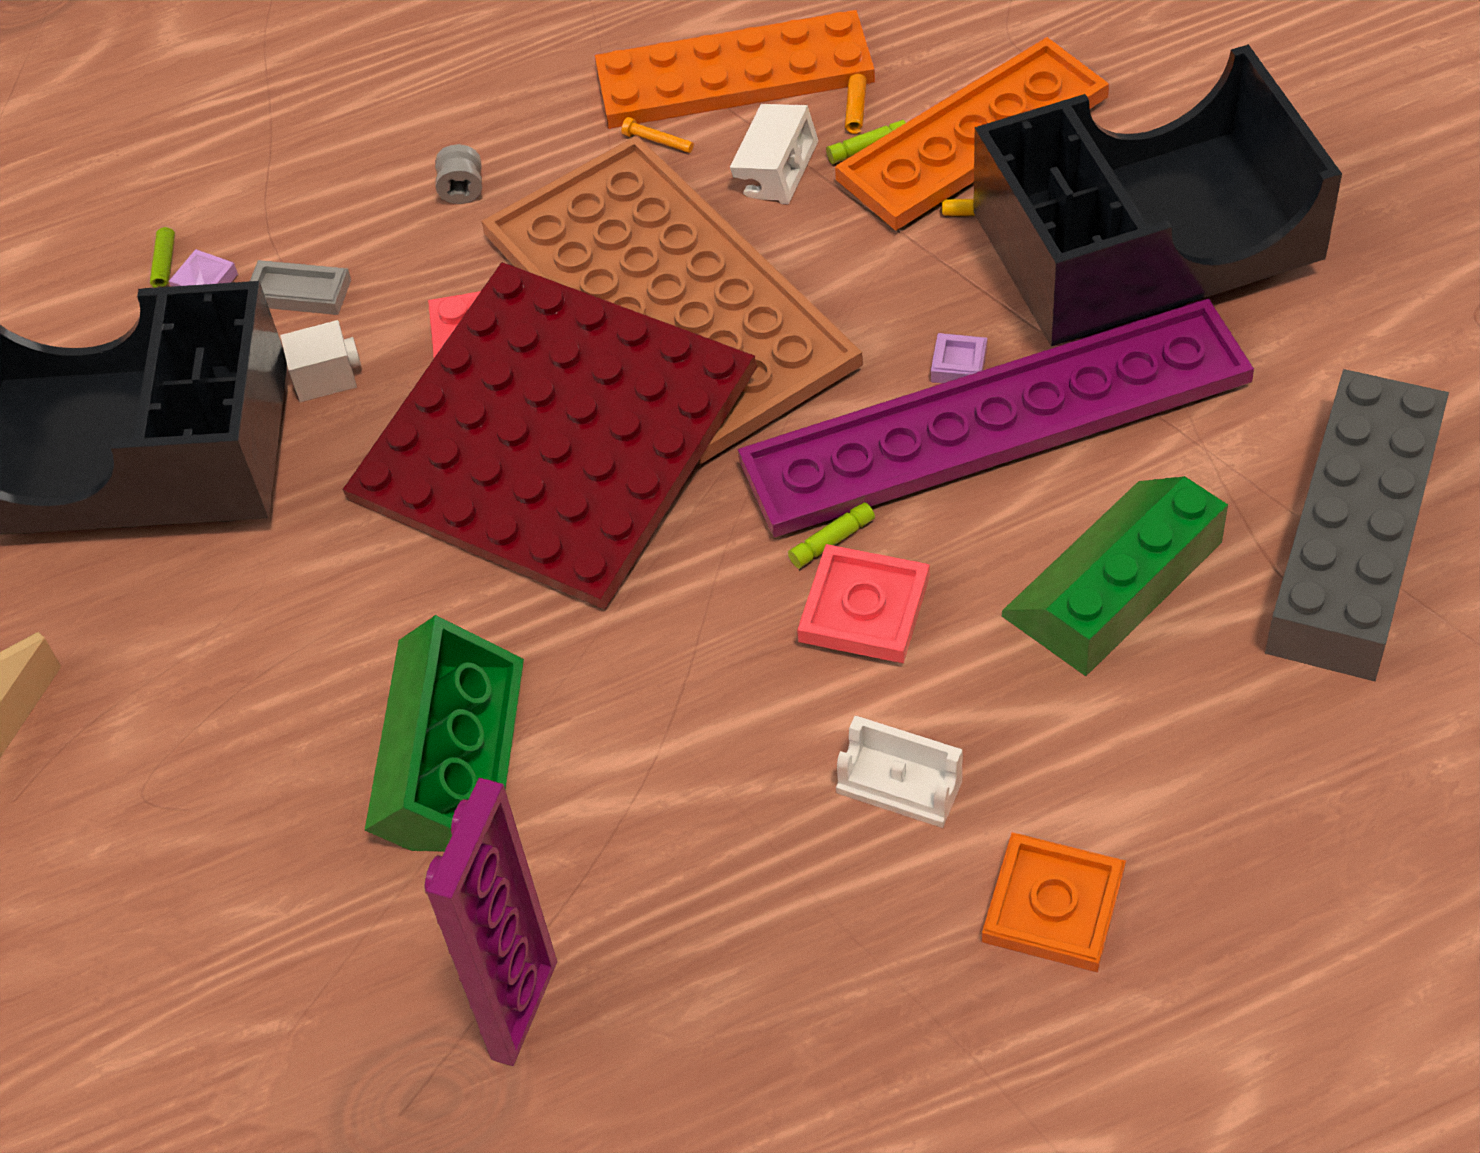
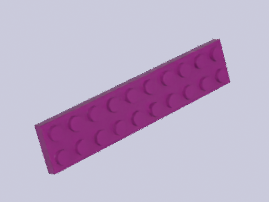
M1208 298L739 448V463L773 538L840 517L865 502L869 506L883 503L1251 383L1254 368Z

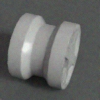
M457 144L443 148L435 159L437 173L435 187L437 194L443 200L454 204H465L475 200L482 191L480 175L482 162L480 155L475 149L466 145Z

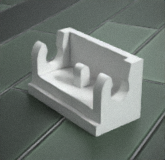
M760 105L730 166L733 177L744 180L754 179L761 184V186L747 185L743 192L745 196L760 200H779L780 204L790 203L819 141L808 105Z
M854 716L849 727L847 753L840 751L838 756V784L836 786V793L943 828L962 784L963 750Z

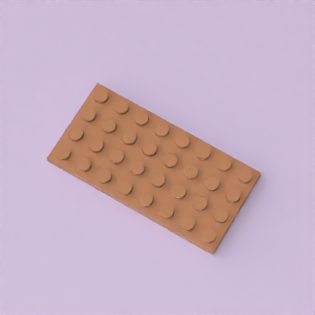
M637 135L481 221L486 237L517 268L755 355L757 369L698 462L700 464L863 365L862 351Z

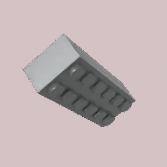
M1343 369L1273 612L1265 654L1376 682L1449 392Z

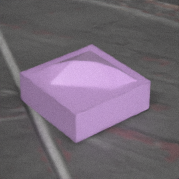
M195 249L169 280L171 287L231 283L238 275V272L233 262Z

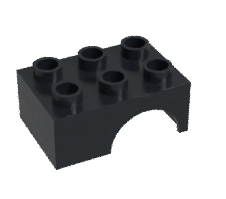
M1249 44L1230 50L1227 65L1218 82L1195 107L1178 119L1150 131L1123 134L1102 128L1092 119L1089 99L1086 94L975 127L973 212L1051 347L1077 338L1087 337L1096 332L1158 312L1178 308L1187 303L1252 282L1269 279L1275 275L1326 259L1342 172Z
M260 281L138 289L137 298L140 306V315L134 326L118 339L93 347L65 348L41 344L21 337L0 325V534H30L35 532L116 527L130 528L135 526L214 521L229 522L269 518L287 362Z

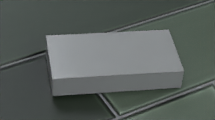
M258 260L250 281H260L270 309L338 315L349 288L351 277L348 268Z

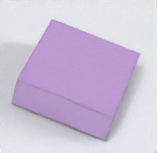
M938 333L931 367V382L945 383L983 371L987 353V338Z

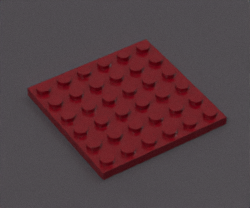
M501 262L342 490L347 499L353 503L605 610L757 369L755 355Z

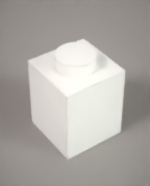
M338 320L280 335L288 371L299 402L357 387L352 368L361 366L354 338L344 339Z

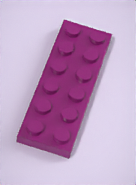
M479 777L469 800H461L454 812L451 824L452 837L443 856L437 855L430 863L424 888L491 1060L514 1066L558 961L504 784Z

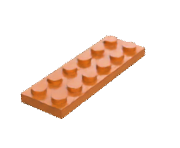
M857 10L835 12L829 15L790 20L759 27H748L736 31L703 35L672 42H661L649 46L615 50L595 55L609 129L622 127L627 117L635 119L636 123L640 124L847 88L849 78L855 74L865 76L866 84L875 83V69Z
M1046 37L836 165V180L896 231L935 207L944 199L949 198L974 182L975 127L1086 94L1091 109L1108 98L1109 83Z

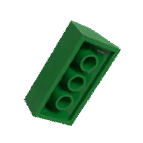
M1185 476L1138 481L1002 610V617L1081 674L1087 676L1222 543L1228 504Z
M434 615L398 640L364 831L411 851L445 852L452 837L451 824L454 812L461 800H469L478 778L502 783L506 789L524 662L523 658L437 615Z

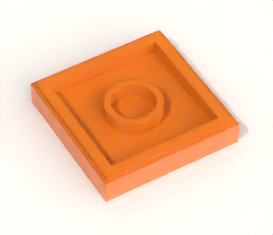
M1012 832L982 930L981 942L1098 973L1125 872L1126 860Z

